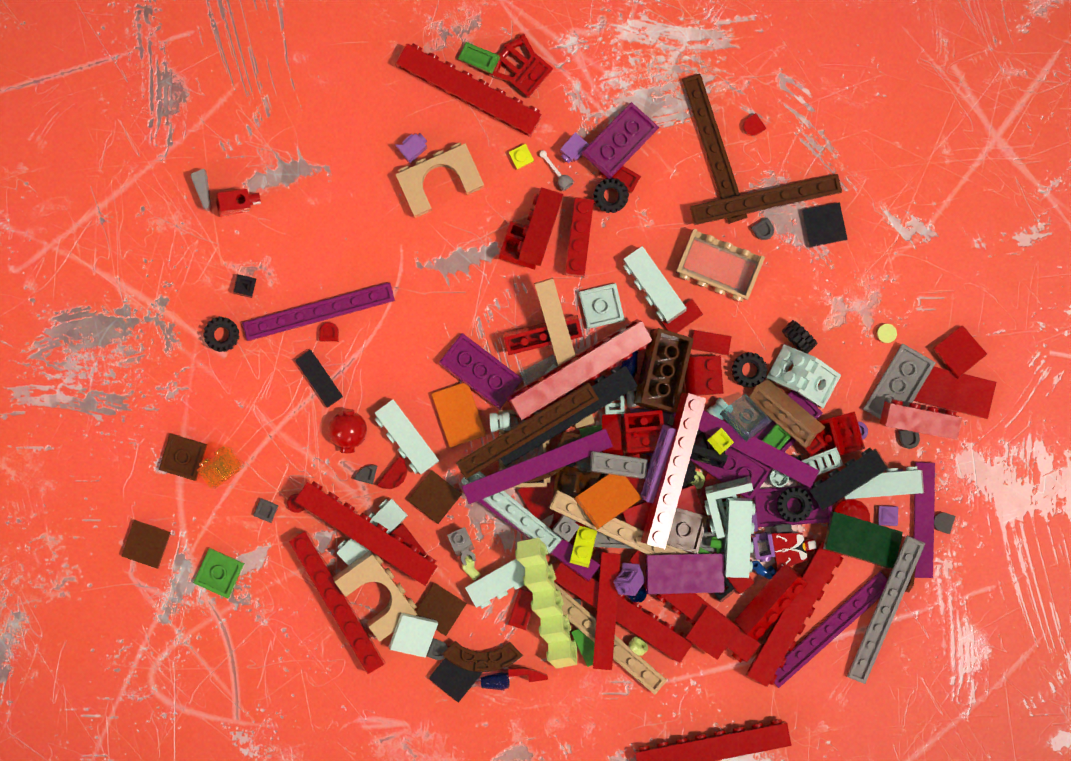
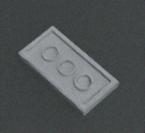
M902 343L863 410L881 419L884 401L891 402L892 399L903 401V405L909 406L914 401L936 362Z

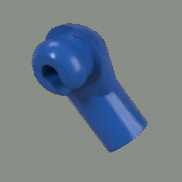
M759 561L752 562L753 570L767 579H772L777 573L773 566L765 569Z

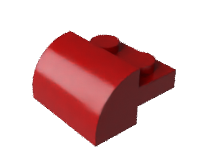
M510 221L498 259L535 270L536 265L519 260L520 252H517L520 240L524 241L525 236H522L525 225Z
M721 355L689 357L683 383L684 393L696 396L724 394Z
M662 410L624 414L627 455L655 451L664 424Z
M855 412L819 421L825 426V429L818 433L826 443V446L822 448L823 452L837 448L839 455L865 449Z

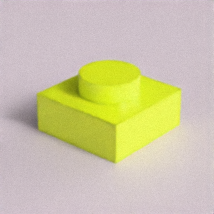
M526 144L509 152L517 170L534 162Z
M722 428L707 440L719 454H722L734 443Z

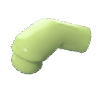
M467 556L465 559L467 565L464 566L462 563V569L475 581L481 574L474 568L475 562L472 557Z

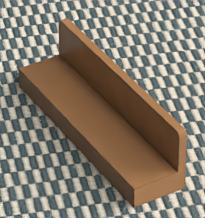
M769 379L758 384L748 399L805 448L810 446L815 436L825 429L824 425Z

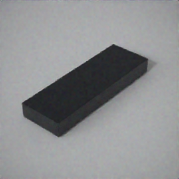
M309 350L295 360L327 408L343 398V395L312 350Z

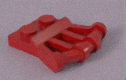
M523 33L514 41L506 43L503 46L504 49L497 53L500 59L493 73H488V75L510 82L529 98L553 71V68L534 52ZM524 44L531 57L526 59L515 48ZM510 53L524 64L520 70L506 59ZM502 63L515 73L514 77L499 73Z

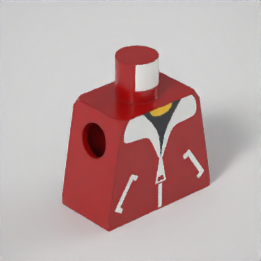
M247 189L219 192L215 198L219 217L248 212L251 205L261 204L259 193L248 194ZM241 199L244 203L239 204L236 200Z
M772 533L776 570H780L785 563L792 566L806 561V552L817 550L815 539L804 541L803 533Z

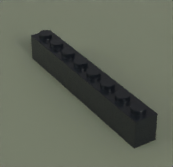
M618 366L610 371L612 373L610 376L605 378L603 375L594 381L595 385L591 387L599 400L501 458L504 466H507L637 388L638 385L627 367L621 368V366Z

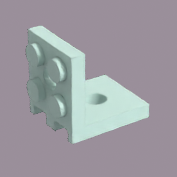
M784 344L766 378L798 392L818 407L824 409L841 374L818 358ZM793 364L792 370L788 371V368Z
M750 476L705 487L707 496L705 508L707 515L712 516V519H709L712 534L716 533L717 539L725 537L716 499L753 491Z

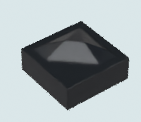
M237 274L233 294L252 298L256 278Z

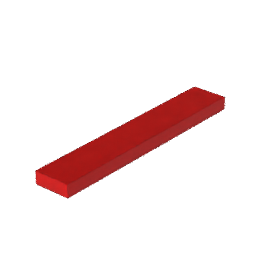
M601 552L593 669L612 670L618 598L614 580L619 575L621 554Z

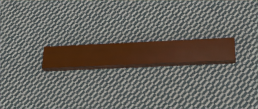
M701 74L684 78L682 82L720 198L725 199L739 196L740 193ZM747 214L727 218V220L731 224L748 217Z
M838 174L693 205L690 206L695 226L842 193Z
M587 383L459 460L456 464L464 478L468 479L596 402L599 398L590 383Z

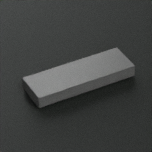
M593 451L591 452L589 471L646 479L648 460Z

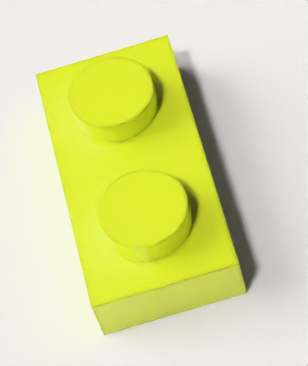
M583 526L579 527L569 563L589 567L597 530Z

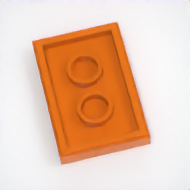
M461 383L432 393L450 448L486 436L468 385Z
M609 474L574 499L598 530L642 498L627 477Z

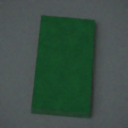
M833 511L830 514L823 549L893 569L898 557L903 532Z

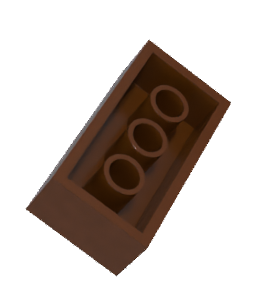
M657 328L650 331V337L653 341L648 343L649 346L646 348L633 404L672 414L677 412L694 338Z

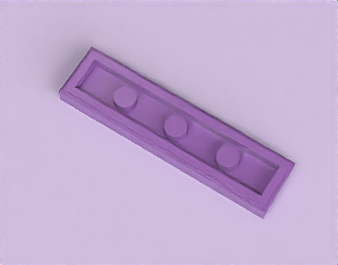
M663 424L640 495L643 500L650 503L654 502L676 433V429L669 425Z

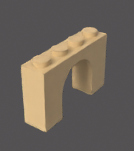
M457 143L451 146V150L445 153L443 150L433 154L434 158L429 160L424 158L417 161L416 166L411 168L406 166L398 170L399 173L396 174V177L415 218L432 211L423 189V182L426 175L434 168L447 167L455 171L467 195L485 188L466 143L463 145Z
M368 551L335 575L333 579L345 597L368 582H379L389 589L390 600L386 608L367 621L369 629L380 642L395 631L401 613L416 616L415 608L417 606L411 598L407 599L404 593L406 591L400 583L396 585L393 581L395 576L390 569L387 568L385 570L381 565L383 563L381 557L373 554L372 551Z

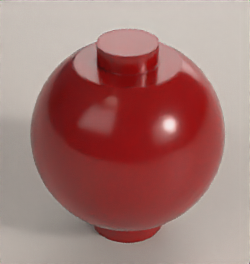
M344 409L343 412L335 415L329 424V436L332 442L340 447L341 453H354L355 447L361 445L366 438V422L362 416L355 413L352 409Z

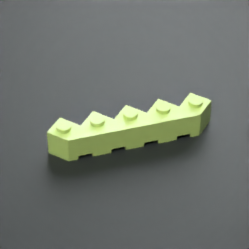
M540 538L517 542L515 556L517 561L525 567L523 582L533 593V600L531 601L532 611L541 618L539 634L548 643L547 660L556 669L577 665V645L575 640H571L570 637L571 625L568 615H563L562 605H564L560 589L556 590L554 585L556 576L552 564L548 565L546 559L548 554L547 546Z

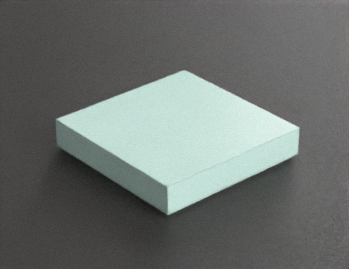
M616 283L579 292L587 329L625 321Z
M401 613L389 644V649L426 658L438 622Z

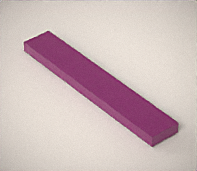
M915 462V467L917 466V469L922 470L924 493L914 494V538L925 542L916 565L915 578H933L935 463Z

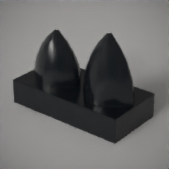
M703 432L698 434L695 438L690 459L723 468L728 457L726 452L724 451L722 454H719L713 446L707 449L706 436Z

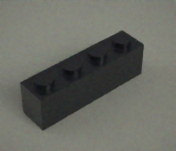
M871 447L861 453L862 457L858 460H855V458L845 463L846 467L841 471L836 469L828 474L830 478L824 482L820 479L812 485L813 489L810 492L822 510L827 509L889 469L877 449L872 450Z

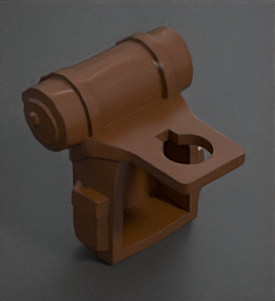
M565 466L556 474L553 495L559 490L575 498L603 479L605 474L590 471L581 472L576 467Z

